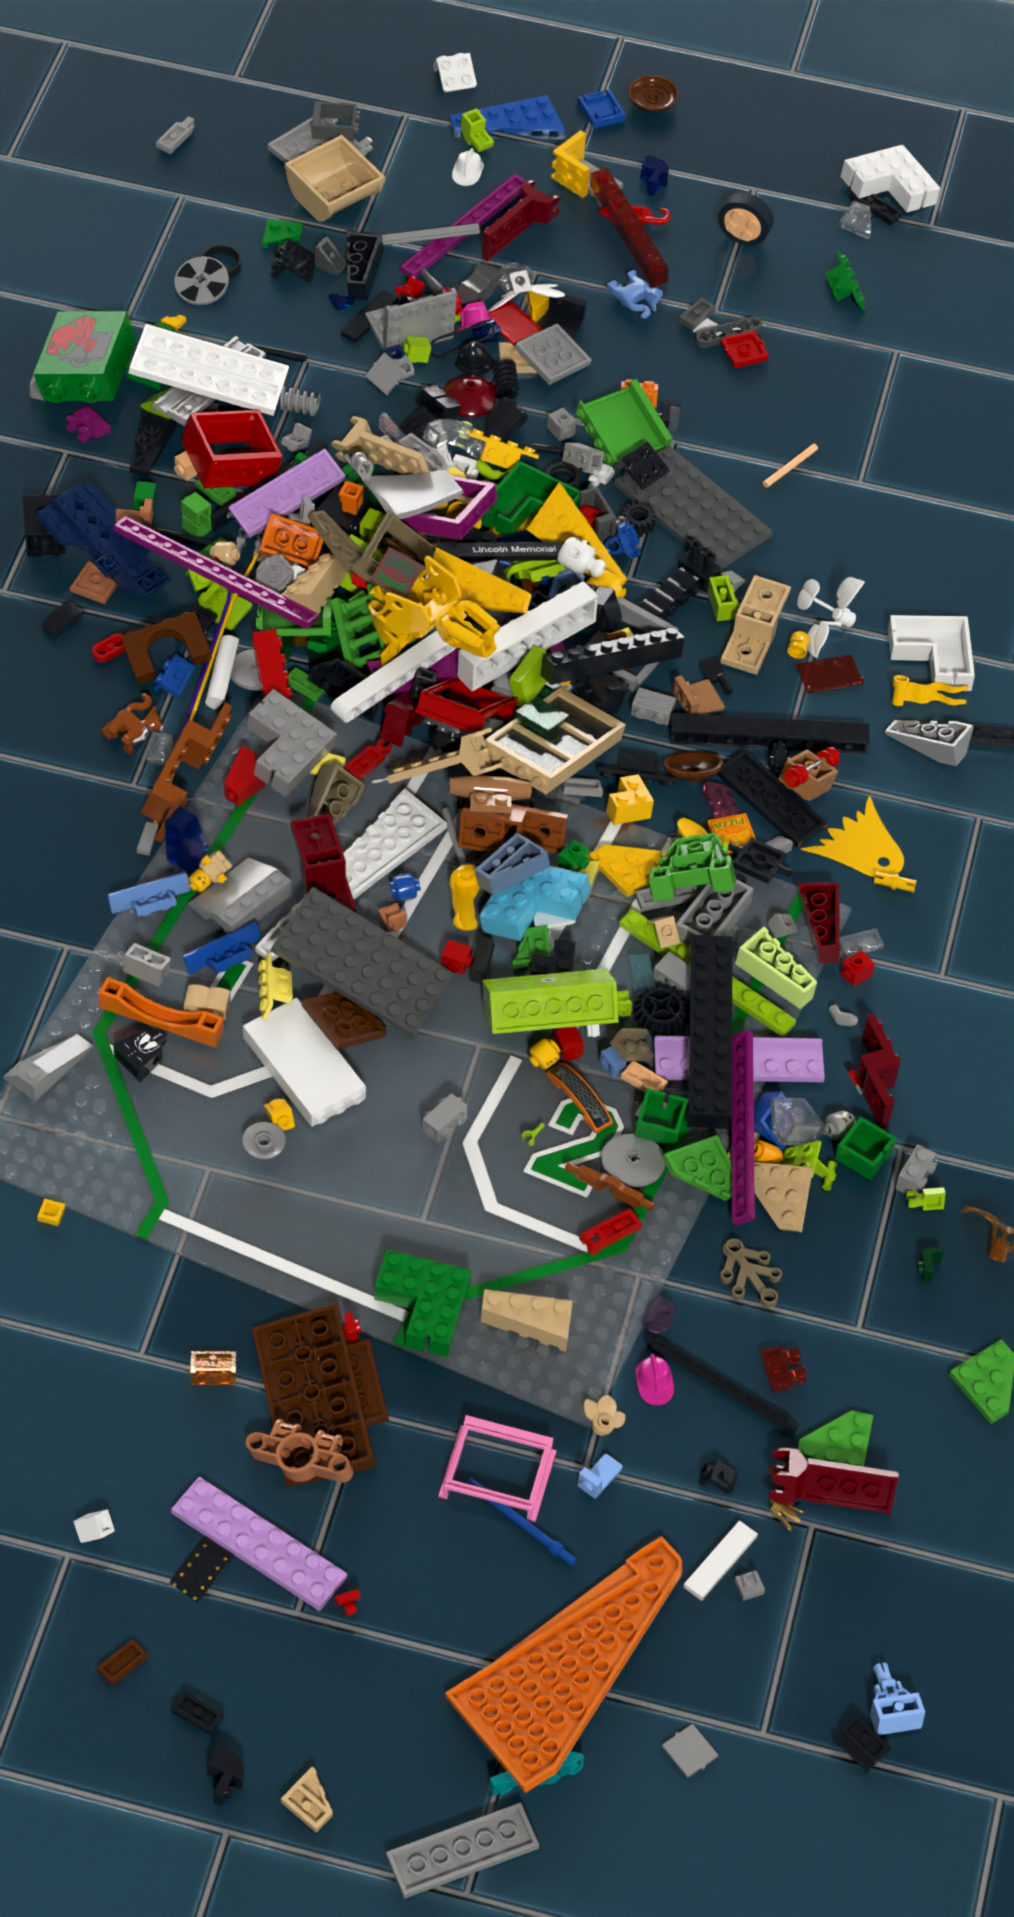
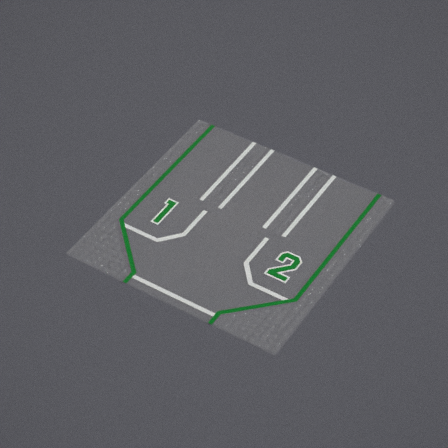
M260 692L179 817L170 836L166 837L135 885L138 886L182 872H186L189 878L194 871L199 869L201 859L206 855L209 857L216 851H220L232 865L224 875L248 857L277 868L291 880V896L257 921L261 940L272 928L276 927L283 917H286L291 912V908L298 904L306 893L300 873L301 858L290 828V821L308 818L313 789L318 777L309 773L286 797L271 787V781L239 807L225 798L224 782L241 747L246 746L257 756L261 757L271 746V744L247 728L249 713L259 703L262 704V692ZM292 692L291 702L337 733L335 746L329 753L346 758V764L370 744L373 747L377 746L382 726L358 717L345 723L331 711L330 706ZM408 736L404 737V743L401 747L384 740L382 747H387L391 744L392 751L385 755V760L361 780L365 787L358 803L347 811V815L335 825L343 853L352 846L357 838L362 837L366 829L378 820V816L390 807V803L404 789L408 790L443 820L441 810L449 808L459 836L462 811L459 805L460 796L449 794L450 778L464 776V774L468 773V769L462 763L389 784L387 776L394 774V769L439 756V753L431 745ZM537 789L536 809L568 815L565 845H569L573 840H576L580 844H584L590 850V853L605 844L658 850L667 856L666 851L674 842L668 836L631 822L613 825L608 814L551 791L548 794H544ZM445 829L354 899L356 914L386 932L388 931L378 915V909L397 903L401 911H406L407 926L388 933L440 965L441 955L448 940L472 947L471 956L475 958L480 938L486 937L495 943L487 979L530 976L531 967L513 970L512 961L516 959L518 947L524 940V937L521 941L483 932L480 914L492 894L480 888L479 893L474 899L475 917L478 921V928L476 930L462 931L453 925L455 911L449 882L452 872L460 867V863L448 829ZM476 830L479 834H485V831L480 832ZM463 848L468 864L475 866L476 861L487 853ZM547 851L550 866L555 867L558 863L559 853ZM734 869L736 879L754 888L750 906L726 935L733 937L732 976L797 1021L803 1008L799 1009L741 969L735 962L739 947L763 927L769 931L768 934L773 939L775 938L767 924L775 913L791 915L798 931L776 939L780 942V947L793 956V961L797 965L801 964L817 981L825 963H819L799 901L798 886L774 877L769 884H766ZM599 870L590 896L582 904V909L576 917V922L548 929L552 956L554 954L555 940L576 942L573 972L607 969L616 980L617 991L628 990L633 1010L634 1001L638 998L640 992L644 993L646 988L652 990L654 985L657 989L662 986L652 978L654 967L664 956L619 926L620 920L631 909H634L648 920L665 915L674 916L676 924L694 901L641 912L635 894L627 898ZM411 873L414 879H419L421 890L417 891L415 899L400 902L396 897H392L390 882H393L394 876ZM650 884L644 887L643 889L651 888ZM707 884L697 885L699 893ZM190 888L189 892L175 895L177 905L172 906L168 910L152 912L148 916H137L132 908L118 912L22 1061L76 1034L92 1044L93 1049L36 1102L9 1082H7L0 1093V1180L42 1198L64 1203L68 1209L310 1311L337 1303L344 1325L346 1323L343 1314L352 1312L354 1320H359L361 1331L367 1335L583 1426L592 1427V1421L584 1414V1401L589 1399L598 1403L603 1396L609 1395L709 1196V1193L671 1176L665 1164L663 1174L654 1183L640 1187L628 1186L644 1194L643 1198L656 1203L651 1212L642 1206L636 1208L613 1198L612 1190L609 1187L598 1191L588 1184L577 1180L575 1174L564 1170L567 1162H570L578 1167L584 1165L598 1173L607 1174L601 1164L604 1146L617 1136L635 1134L638 1116L635 1113L642 1104L645 1093L621 1079V1074L611 1078L600 1065L601 1051L612 1046L610 1042L614 1039L615 1033L622 1028H638L637 1022L633 1018V1012L631 1011V1016L618 1017L619 1023L599 1024L600 1036L597 1037L587 1036V1025L576 1026L585 1044L583 1056L577 1060L564 1062L559 1053V1061L548 1069L544 1070L539 1066L535 1068L529 1060V1057H531L530 1047L543 1038L554 1041L555 1030L562 1028L492 1034L484 1018L482 983L472 982L469 979L472 970L471 966V968H467L464 975L455 973L414 1039L374 1015L387 1030L385 1038L338 1049L339 1053L366 1086V1098L361 1103L346 1108L341 1114L331 1116L324 1123L311 1127L243 1038V1025L262 1016V1011L259 1010L261 1002L259 991L261 985L258 984L260 977L258 966L260 961L264 959L255 952V946L260 941L248 946L251 948L253 956L246 959L243 963H238L219 973L206 966L189 975L183 955L226 935L223 927L212 918L205 920L189 906V902L202 892L193 891ZM840 903V933L851 913V907ZM534 918L528 928L535 927ZM134 943L171 958L168 976H163V983L160 987L123 972L124 955ZM281 957L272 962V967L283 968L292 972V1000L297 998L302 1004L305 999L336 992ZM109 977L126 983L133 990L157 1004L184 1011V1002L189 985L227 989L230 991L231 1000L226 1020H224V1033L216 1048L99 1008L98 992L106 978ZM273 999L271 1011L282 1006L285 1002ZM732 1003V1036L749 1030L753 1033V1037L758 1038L789 1037L792 1029L782 1037ZM645 1009L647 1014L650 1016L651 1014L649 1013V1011ZM688 1022L684 1025L682 1031L678 1030L676 1036H688ZM140 1031H145L151 1038L161 1033L167 1041L161 1047L163 1060L139 1082L114 1057L113 1045ZM649 1032L643 1041L649 1045L655 1057L654 1037L658 1036V1034L650 1036ZM654 1057L650 1061H636L655 1073ZM627 1061V1062H626V1067H627L632 1061ZM562 1063L571 1067L596 1093L613 1120V1124L595 1134L583 1120L584 1114L562 1088L557 1089L546 1076V1072ZM667 1080L668 1085L662 1091L666 1093L664 1103L668 1104L670 1094L687 1098V1080ZM754 1081V1104L766 1081ZM452 1093L457 1098L459 1097L465 1101L467 1105V1118L462 1125H457L453 1129L449 1137L443 1138L437 1143L422 1131V1118L427 1111H432L442 1098H446ZM274 1099H285L292 1108L295 1127L283 1131L286 1138L283 1151L271 1159H257L250 1156L243 1147L242 1138L244 1132L248 1127L258 1122L272 1123L265 1112L264 1104H268ZM686 1109L676 1147L655 1143L659 1145L665 1154L718 1135L728 1154L732 1146V1117L729 1129L687 1127ZM541 1122L545 1124V1127L535 1137L533 1146L528 1145L529 1140L532 1138H526L522 1142L523 1132L527 1130L533 1131ZM630 1208L642 1223V1228L607 1246L598 1254L591 1256L587 1251L588 1247L586 1244L583 1245L579 1236ZM597 1237L593 1238L594 1242L599 1240ZM386 1249L472 1270L471 1285L448 1358L430 1354V1338L427 1337L425 1352L406 1348V1332L414 1309L374 1300L375 1283ZM484 1289L573 1301L566 1352L559 1350V1347L551 1344L549 1346L541 1344L537 1339L519 1336L517 1332L505 1331L482 1323L481 1311Z

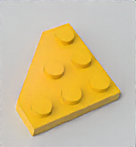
M604 844L590 853L589 860L600 861L599 870L628 898L635 894L636 891L650 884L649 876L653 867L657 868L659 859L661 857L665 858L666 855L658 850Z

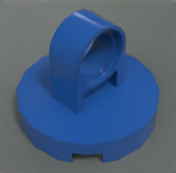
M628 520L618 524V534L609 537L605 547L611 555L625 552L629 558L633 559L641 555V549L637 550V544L640 541L632 524L628 525ZM616 541L619 544V548L617 550L611 549L609 542Z

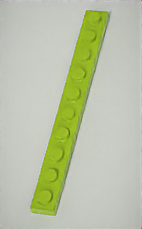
M631 909L620 920L619 926L662 956L670 952L675 956H679L689 965V947L680 941L678 944L660 948L654 924H648V919L634 909ZM732 976V1003L782 1037L796 1025L795 1018Z

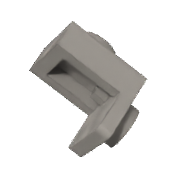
M296 423L293 432L284 436L281 444L293 452L308 447L312 430L300 423Z
M302 496L299 514L288 513L289 520L309 525L310 521L308 518L315 510V505L312 503L310 496Z

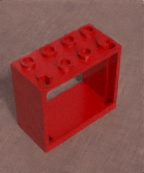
M260 410L190 413L181 440L204 488L255 486L277 472L283 458ZM247 442L252 453L214 455L209 444Z

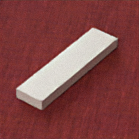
M739 1520L684 1583L683 1588L702 1601L753 1543L758 1534Z

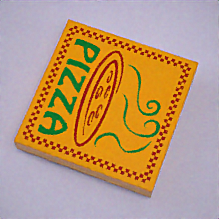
M746 813L707 821L709 832L717 833L723 845L724 842H728V845L732 842L742 847L747 844L751 837L756 839Z

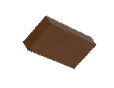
M131 1639L99 1665L97 1672L113 1687L148 1659V1654L134 1639Z

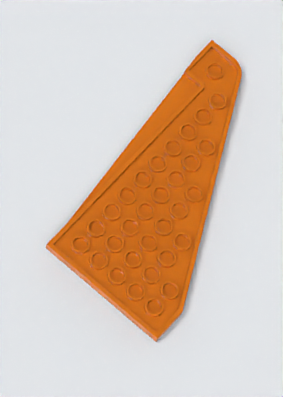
M662 1536L625 1560L626 1564L492 1664L445 1692L449 1703L524 1793L558 1772L680 1579L683 1571L681 1557Z

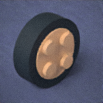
M740 192L732 194L726 199L718 213V222L722 231L731 240L747 246H753L765 240L773 226L774 217L771 209L762 199L749 193Z

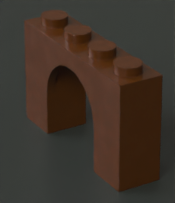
M195 611L184 612L173 619L166 618L161 623L149 624L141 630L129 631L121 636L122 646L137 685L156 678L155 670L149 657V650L161 638L173 637L183 642L193 665L212 660L210 648Z

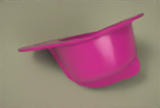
M484 302L470 303L463 308L461 325L455 328L454 332L470 327L478 322L493 319L494 316H489Z
M651 1354L649 1358L638 1364L636 1379L641 1398L645 1402L657 1406L666 1404L671 1400L674 1394V1384L667 1362Z

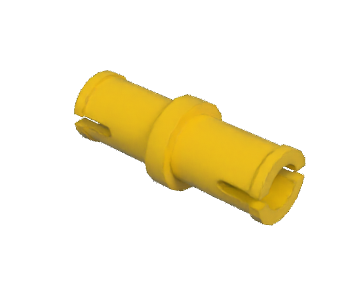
M879 871L875 874L874 884L888 886L892 890L897 888L912 893L915 891L914 886L916 887L917 880L899 877V874L890 875Z

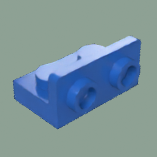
M177 654L171 659L167 658L161 667L164 671L162 673L159 672L154 680L156 685L153 690L157 692L161 687L177 698L185 687L195 666Z

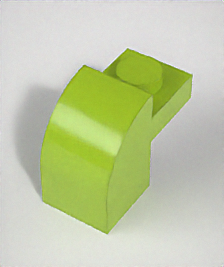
M476 108L462 114L461 129L467 144H472L478 152L493 147L494 141L485 131L486 119Z

